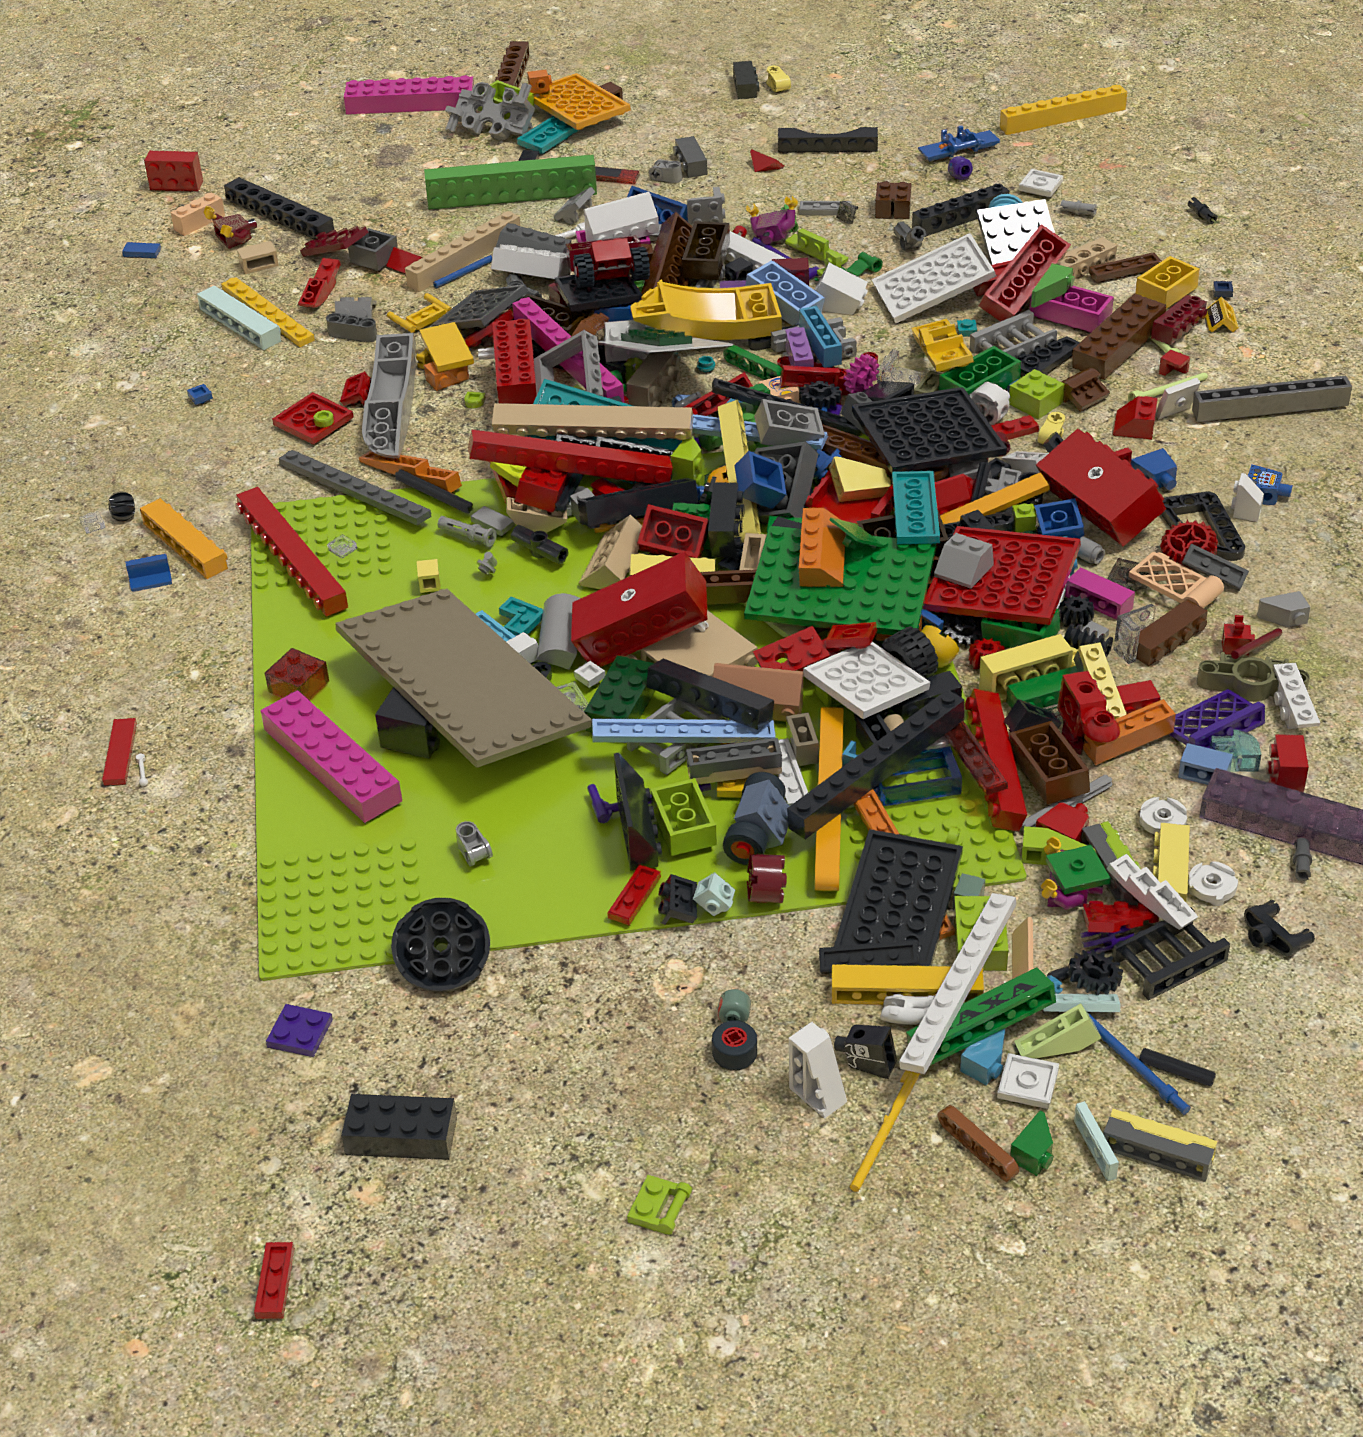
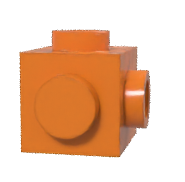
M546 69L527 72L528 85L532 86L531 93L543 94L546 91H550L549 85H552V79Z

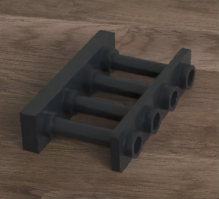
M1164 920L1157 922L1146 930L1137 932L1126 940L1117 942L1113 946L1112 957L1114 958L1112 962L1120 963L1126 960L1144 978L1142 994L1149 1001L1228 961L1230 943L1225 938L1216 942H1210L1193 925V922L1179 930ZM1185 930L1202 949L1191 952L1175 935ZM1166 940L1183 958L1176 962H1171L1155 945ZM1146 950L1163 968L1157 972H1151L1136 954Z

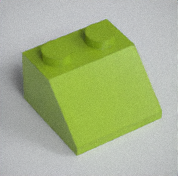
M692 436V439L683 440L671 455L672 479L690 478L696 480L697 486H702L705 481L702 469L704 460L702 459L701 449Z

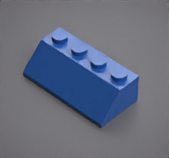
M633 185L631 186L627 197L646 192L651 194L659 224L665 222L675 212L688 222L687 204Z

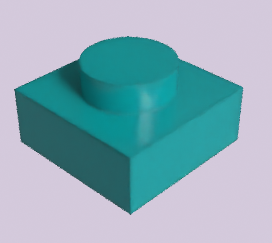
M957 320L958 335L962 334L963 337H970V334L977 332L976 320Z

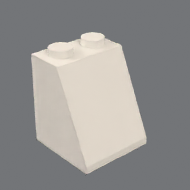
M828 263L814 289L825 297L822 312L853 315L856 309L860 310L868 292L865 289L867 281L831 263Z

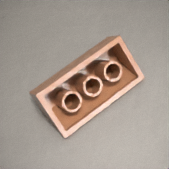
M722 663L714 664V678L773 699V720L786 721V716L801 714L803 708L802 671Z

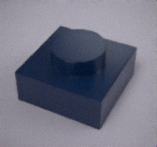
M1213 281L1214 297H1233L1232 281Z

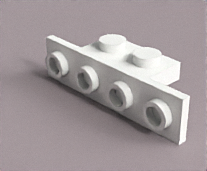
M1296 663L1274 665L1273 669L1279 681L1278 691L1274 694V701L1276 706L1279 705L1281 720H1285L1287 728L1297 729L1320 726L1319 718Z

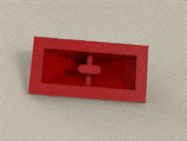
M753 149L750 151L755 172L783 169L785 166L777 159Z

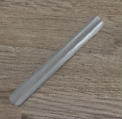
M1103 775L1090 782L1089 793L1053 803L1027 817L1020 830L1024 832V826L1036 827V820L1059 803H1066L1074 807L1077 803H1083L1113 785L1112 778L1108 775Z

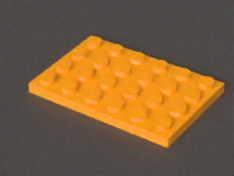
M577 73L552 81V85H549L550 91H546L543 94L533 93L535 105L576 130H581L586 126L595 125L600 121L609 120L611 117L623 115L625 112L631 111L629 103Z

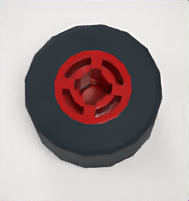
M728 1021L716 1027L712 1034V1056L715 1062L728 1070H741L750 1066L757 1057V1034L754 1028L742 1021Z

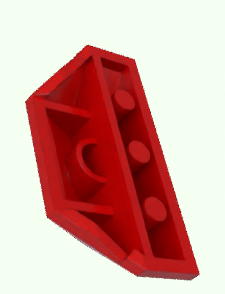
M960 474L935 482L939 514L943 515L970 503L975 479L965 474Z

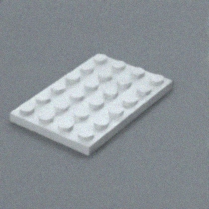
M969 233L872 279V282L895 323H898L966 290L972 289L983 282L989 281L996 277V274Z

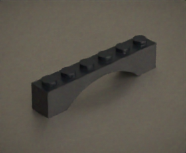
M860 127L837 134H817L797 128H778V153L878 152V127Z

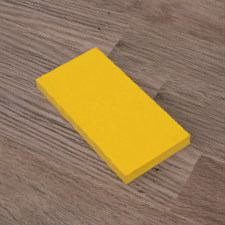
M455 322L419 330L420 337L438 372L474 364V358Z

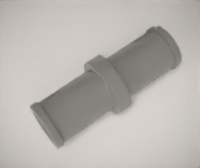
M1062 200L1060 205L1063 206L1060 208V211L1075 212L1076 215L1082 213L1095 216L1097 211L1095 209L1097 204L1082 203L1079 200L1077 202Z

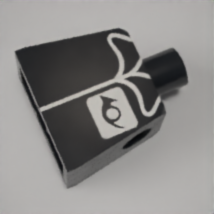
M855 1024L851 1027L847 1037L838 1035L835 1038V1051L846 1053L848 1064L851 1068L889 1079L897 1062L891 1027Z

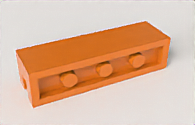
M1164 699L1115 719L1119 724L1121 732L1120 736L1112 742H1096L1085 735L1084 738L1087 743L1084 744V751L1095 765L1174 732L1176 713Z

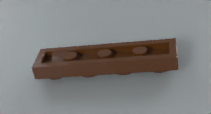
M1153 252L1089 267V274L1096 282H1103L1112 278H1120L1148 271L1162 262V260Z

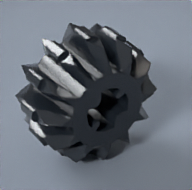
M1071 595L1070 598H1064L1058 606L1060 622L1065 627L1070 626V624H1074V627L1078 624L1086 626L1094 619V606L1092 602H1089L1088 598Z

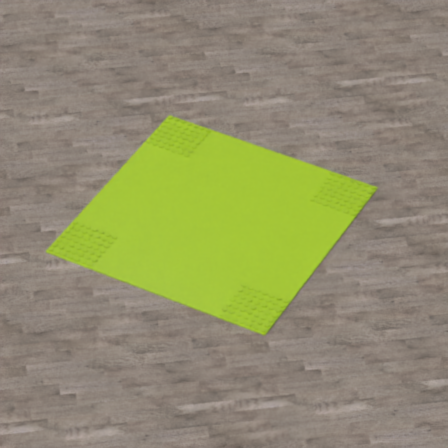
M864 434V435H861V436H858V437H861V438L870 440V439L868 438V436H866L865 434ZM724 451L701 454L704 460L702 467L703 475L705 476L704 487L709 474L715 469L726 465ZM585 474L578 485L592 491L593 489L590 485L597 479L605 478L624 490L633 487V484L614 478ZM496 478L462 481V486L452 492L473 503V511L468 514L412 487L386 490L431 510L432 517L418 526L349 495L272 503L346 591L348 608L325 616L321 610L316 609L313 600L307 598L304 589L298 587L295 578L289 576L286 567L280 565L277 556L271 554L268 545L265 546L261 537L254 533L251 526L259 977L261 981L395 964L391 944L393 932L398 921L414 905L432 898L457 899L465 902L480 914L488 927L490 951L847 904L869 832L853 804L841 812L839 891H815L817 831L805 840L788 829L783 844L768 848L764 853L765 855L785 856V867L782 869V873H786L787 883L786 888H781L784 891L783 903L749 902L747 898L748 865L734 862L723 850V840L726 832L732 824L736 823L734 817L741 798L717 797L718 782L710 783L711 790L702 792V795L716 824L717 845L671 856L656 818L651 820L652 824H657L658 838H655L656 843L660 842L662 857H658V867H652V869L661 871V878L629 926L608 919L607 912L635 872V870L630 871L619 811L614 812L608 822L599 823L593 810L592 800L587 787L594 784L601 799L609 804L617 802L614 753H619L643 778L645 788L649 789L689 780L687 760L666 775L660 771L659 756L640 745L631 752L627 749V742H593L592 732H587L586 729L478 768L438 730L439 748L433 752L430 759L380 747L375 714L393 689V686L336 631L337 622L437 592L420 593L417 561L437 559L441 589H448L475 614L482 610L504 627L511 619L499 615V607L510 597L543 609L545 601L555 594L563 593L583 598L600 590L581 586L579 581L605 532L595 533L594 528L590 529L588 526L580 524L573 514L568 515L566 523L547 532L549 540L568 549L569 555L566 561L560 565L545 557H533L530 549L511 540V533L514 527L503 536L496 534V540L490 547L485 546L484 543L479 541L472 542L467 536L438 528V520L441 516L473 525L475 523L471 522V515L483 506L510 518L506 513V503ZM816 479L812 480L811 488L813 491L816 486L818 487L821 479L818 481ZM893 510L890 515H895V511ZM760 523L761 534L767 535L768 524ZM703 549L701 557L715 559V571H718V563L725 558L712 557L711 550ZM638 550L639 554L658 556L657 554ZM486 552H491L497 560V565L493 567L496 570L494 574L489 573L487 575L478 569L477 561H483ZM742 603L707 605V610L753 643L758 649L784 638L764 621L745 619L744 612L746 607ZM929 611V612H931L932 614L937 615L936 612ZM542 621L528 634L529 637L537 641L538 645ZM829 628L818 633L820 639L827 638L831 629ZM875 634L872 642L882 647L883 641H877ZM577 650V655L570 669L550 664L552 670L550 682L584 712L602 680L589 688L575 678L574 671L588 663ZM640 650L631 653L641 660ZM781 658V659H779L777 662L783 663V662H785L787 659H786V658ZM537 659V660H535L534 662H532V663H530V664L533 666V665L536 664V663L544 662V661H541V660H538V659ZM953 661L942 668H937V672L934 674L937 675L951 671L960 683ZM613 662L600 667L605 670V675ZM803 676V708L801 714L809 713L820 748L821 707H825V705L815 694L814 683ZM962 689V698L966 701V698H965V695H964V692H963V689ZM298 690L400 782L402 802L364 823L264 730L260 710ZM655 691L640 719L650 717L674 698ZM843 704L836 706L843 707V752L849 743L854 741L856 742V755H860L865 750L856 737L854 712ZM891 707L887 708V716L895 714ZM965 710L964 721L957 726L962 725L971 738V726L968 724V713ZM688 711L680 715L685 720H702ZM773 720L775 738H778V740L786 739V721ZM655 743L663 749L672 745V743ZM708 743L704 747L718 746L721 743ZM951 745V749L947 752L922 751L873 788L900 835L945 843L951 826L960 829L956 845L963 846V854L952 891H955L962 873L985 879V887L1024 882L1027 875L1012 831L992 826L991 817L988 816L989 808L985 800L984 785L981 784V781L976 780L953 745ZM819 763L799 766L808 792L818 786ZM465 821L473 822L483 837L489 842L493 857L490 859L487 857L476 861L473 866H469L457 846V825ZM716 873L735 889L732 899L733 904L725 912L722 911L713 916L697 903V918L694 923L670 917L666 925L660 923L661 914L658 913L661 896L658 895L661 883L666 882L670 874L695 881L698 885L699 881ZM441 943L435 949L442 952L448 945Z

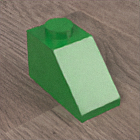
M1040 1110L1011 1144L1010 1156L1016 1161L1018 1166L1035 1176H1038L1043 1168L1048 1169L1054 1159L1052 1154L1053 1140L1045 1112Z

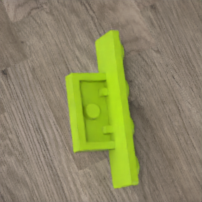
M803 228L798 230L797 234L785 240V244L824 262L826 251L832 250L829 248V240ZM838 253L840 256H842L841 265H843L848 261V257L841 253Z

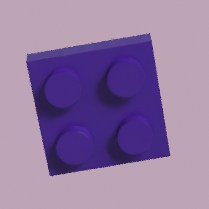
M285 1004L266 1039L267 1048L314 1057L333 1021L332 1013Z

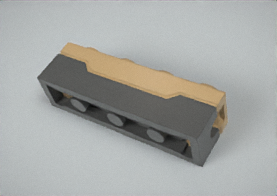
M778 738L686 750L689 779L695 778L698 784L744 779L756 772H767L773 775L782 774V752Z

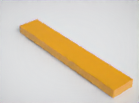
M1038 473L940 515L943 524L960 521V516L975 510H979L984 516L995 514L1050 490L1049 484L1043 475Z

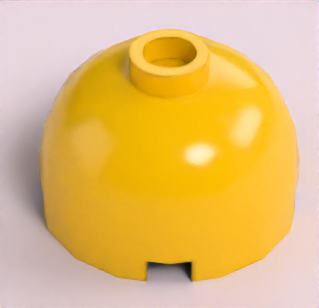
M926 625L920 632H923L931 641L938 657L937 668H942L955 659L959 652V647L949 635L946 638L939 633L942 630Z

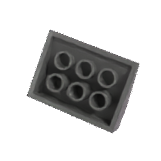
M807 442L756 448L755 454L782 464L787 494L773 509L757 504L759 523L768 524L769 516L802 518L803 508H806V500L812 485L818 453Z

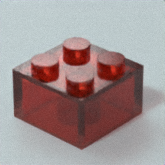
M291 648L265 672L268 692L281 698L298 690L310 700L329 682L326 661Z

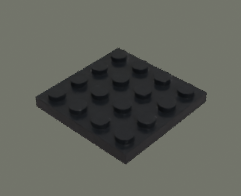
M629 273L627 277L595 280L593 287L585 288L577 287L575 275L555 277V285L571 312L580 313L588 309L599 310L601 307L608 306L618 307L622 304H634L642 300V293Z

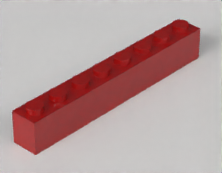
M973 689L970 697H967L965 701L968 724H970L972 731L971 738L997 774L996 776L981 780V784L984 785L985 800L989 808L988 816L991 817L993 827L1019 832L1027 817V810L1007 726L1004 722L1005 718L999 693Z

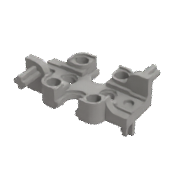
M479 82L474 85L472 91L462 89L456 107L447 106L445 109L450 115L445 130L453 133L458 122H462V125L470 133L480 135L483 125L487 122H492L493 125L488 133L494 139L506 140L510 134L522 136L533 129L530 121L535 108L527 100L532 86L523 83L519 95L513 89L505 87L503 101L499 104L493 103L496 89L492 88L488 83ZM479 106H483V110L477 113L476 109ZM506 113H511L510 118L504 120V115Z

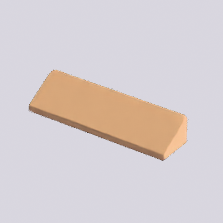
M1027 917L1012 933V979L1033 969L1032 917Z

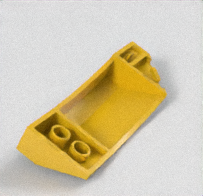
M661 279L657 282V286L654 289H649L642 296L641 301L635 302L630 306L633 321L656 329L675 330V332L683 331L685 335L692 336L693 338L710 340L754 339L771 336V332L782 330V316L771 283L735 288H697L665 283Z

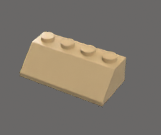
M629 515L604 533L579 581L581 586L603 589L626 578L625 576L629 572L631 554H639L637 542L642 525L635 518Z

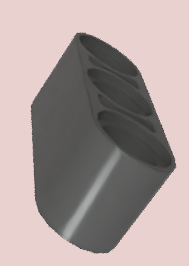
M332 313L326 316L330 337L368 343L376 341L377 328L374 319L340 313Z

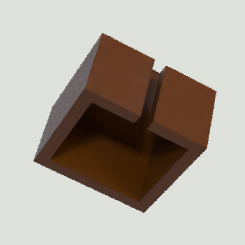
M877 182L875 218L891 219V203H894V219H910L912 183Z

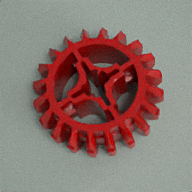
M1187 519L1186 523L1179 521L1177 526L1171 525L1170 530H1165V535L1161 538L1160 548L1162 553L1169 556L1170 560L1186 568L1189 567L1181 563L1191 544L1215 555L1217 552L1218 539L1216 538V533L1212 531L1210 525L1206 526L1204 521L1199 524L1196 519L1193 522H1189Z

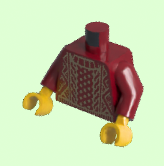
M205 207L203 211L205 217L209 220L212 219L216 237L228 249L251 240L250 230L257 228L254 218L245 220L240 214L222 217L217 213L214 214L215 210L212 207Z

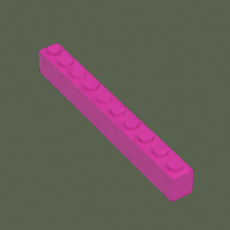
M529 297L512 303L514 320L530 319L531 337L546 352L571 337ZM582 350L561 362L560 365L586 389ZM600 363L603 397L612 398L620 396L622 403H624L623 384Z

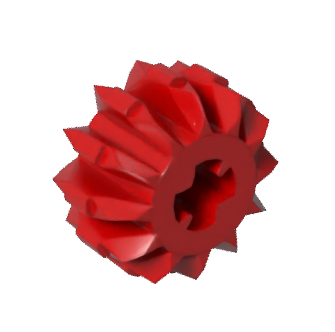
M983 638L982 641L975 640L974 644H971L969 648V664L973 665V669H980L981 657L1003 651L1004 646L1000 644V641L994 642L992 638L990 640Z

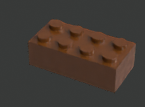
M1052 721L1009 733L1014 760L1046 804L1057 803L1061 800L1090 792L1089 769Z

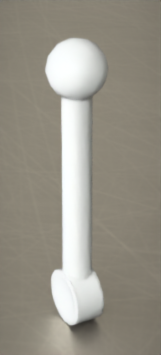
M138 754L136 755V760L139 762L141 776L139 784L146 786L148 780L145 778L143 763L145 755Z

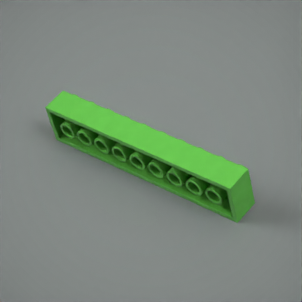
M594 155L424 169L429 210L574 197L590 187L595 191L593 195H597Z

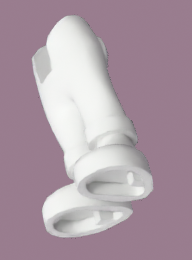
M901 994L887 996L884 1000V1008L880 1018L883 1021L896 1024H920L935 996L915 997L903 996Z

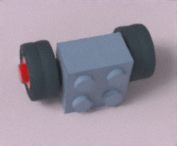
M756 772L747 778L742 790V798L734 817L736 823L728 828L723 840V850L734 862L748 865L749 855L764 854L766 849L783 844L788 830L787 808L790 805L784 800L786 794L785 785L777 776L767 772Z

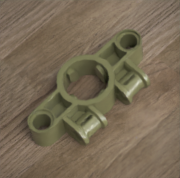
M1221 652L1220 661L1204 660L1200 662L1197 685L1206 690L1225 691L1229 689L1250 702L1263 701L1270 696L1274 697L1275 692L1278 691L1279 681L1273 666L1289 663V659L1275 660L1266 656L1264 660L1256 657L1243 658L1244 655L1238 659H1233L1231 655ZM1298 669L1308 690L1310 675L1308 672ZM1243 677H1256L1263 681L1250 682L1243 679Z

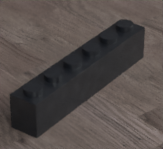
M690 478L577 500L580 524L586 525L590 529L599 528L600 524L607 523V525L618 524L619 520L625 519L629 515L636 520L637 516L643 515L645 517L648 504L673 510L674 503L699 504L696 480Z
M664 658L648 667L647 688L757 730L773 720V699Z

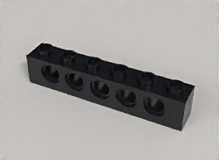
M999 183L926 208H921L912 212V228L920 226L922 229H925L926 236L977 220V210L988 208L990 202L996 196L1009 194L1010 191Z

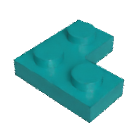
M510 597L499 607V615L511 619L504 628L513 635L517 636L523 632L528 635L542 621L543 609Z

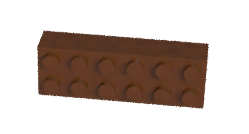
M1133 294L1073 348L1072 368L1080 371L1093 368L1101 374L1099 378L1105 380L1151 337L1153 322L1166 312V304Z

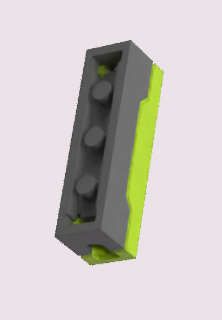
M1109 821L1082 828L1081 843L1092 845L1095 849L1097 856L1110 876V884L1106 885L1116 901L1127 902L1128 905H1138L1140 902L1107 870L1110 863L1125 854L1134 861L1128 846L1124 845L1120 840L1118 831L1112 828ZM1134 861V863L1140 868L1139 863L1137 861Z

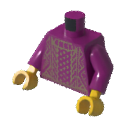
M793 196L792 200L789 197L784 199L789 209L760 214L758 217L756 215L759 213V209L754 203L752 210L748 205L746 206V211L751 215L752 232L764 244L769 245L771 242L783 240L789 231L794 228V208L798 205V201Z
M1051 837L1046 841L1047 845L1044 847V852L1047 855L1064 851L1062 849L1059 850L1061 842L1058 838ZM1051 871L1050 879H1046L1041 884V889H1043L1041 892L1042 897L1048 899L1047 907H1062L1065 910L1083 907V904H1087L1088 893L1103 894V885L1064 894Z

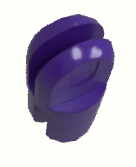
M1123 925L1118 932L1086 931L1080 933V936L1085 938L1101 933L1099 937L1082 942L1083 947L1104 943V946L1093 949L1096 954L1112 950L1117 942L1134 936V933L1115 937V934L1132 929L1126 928V925Z

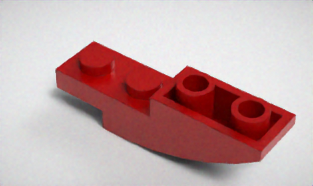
M322 258L314 278H309L298 302L299 306L316 308L324 303L336 284L335 276L341 265L339 260Z

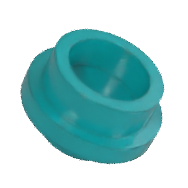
M702 356L697 362V368L702 372H710L715 368V361L711 356Z

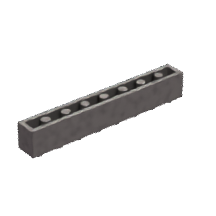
M1345 375L1194 391L1192 412L1197 422H1207L1294 411L1320 410L1322 408H1338L1349 406L1352 385Z

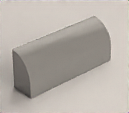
M562 593L555 594L545 601L537 653L538 660L570 669L577 655V648L571 642L572 602L580 599L579 597Z

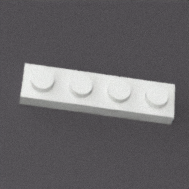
M786 738L779 740L782 752V774L775 775L784 783L786 788L784 800L791 806L806 795L808 791L789 739Z

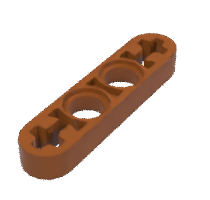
M948 1105L938 1112V1120L942 1127L1000 1179L1007 1182L1019 1174V1167L1016 1161L953 1105Z

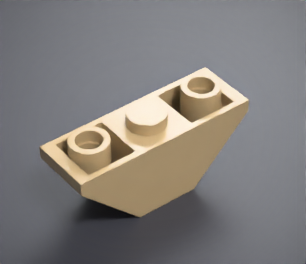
M507 497L506 513L514 523L534 532L544 531L547 533L567 522V509L563 513L556 510L553 513L514 502L515 498Z

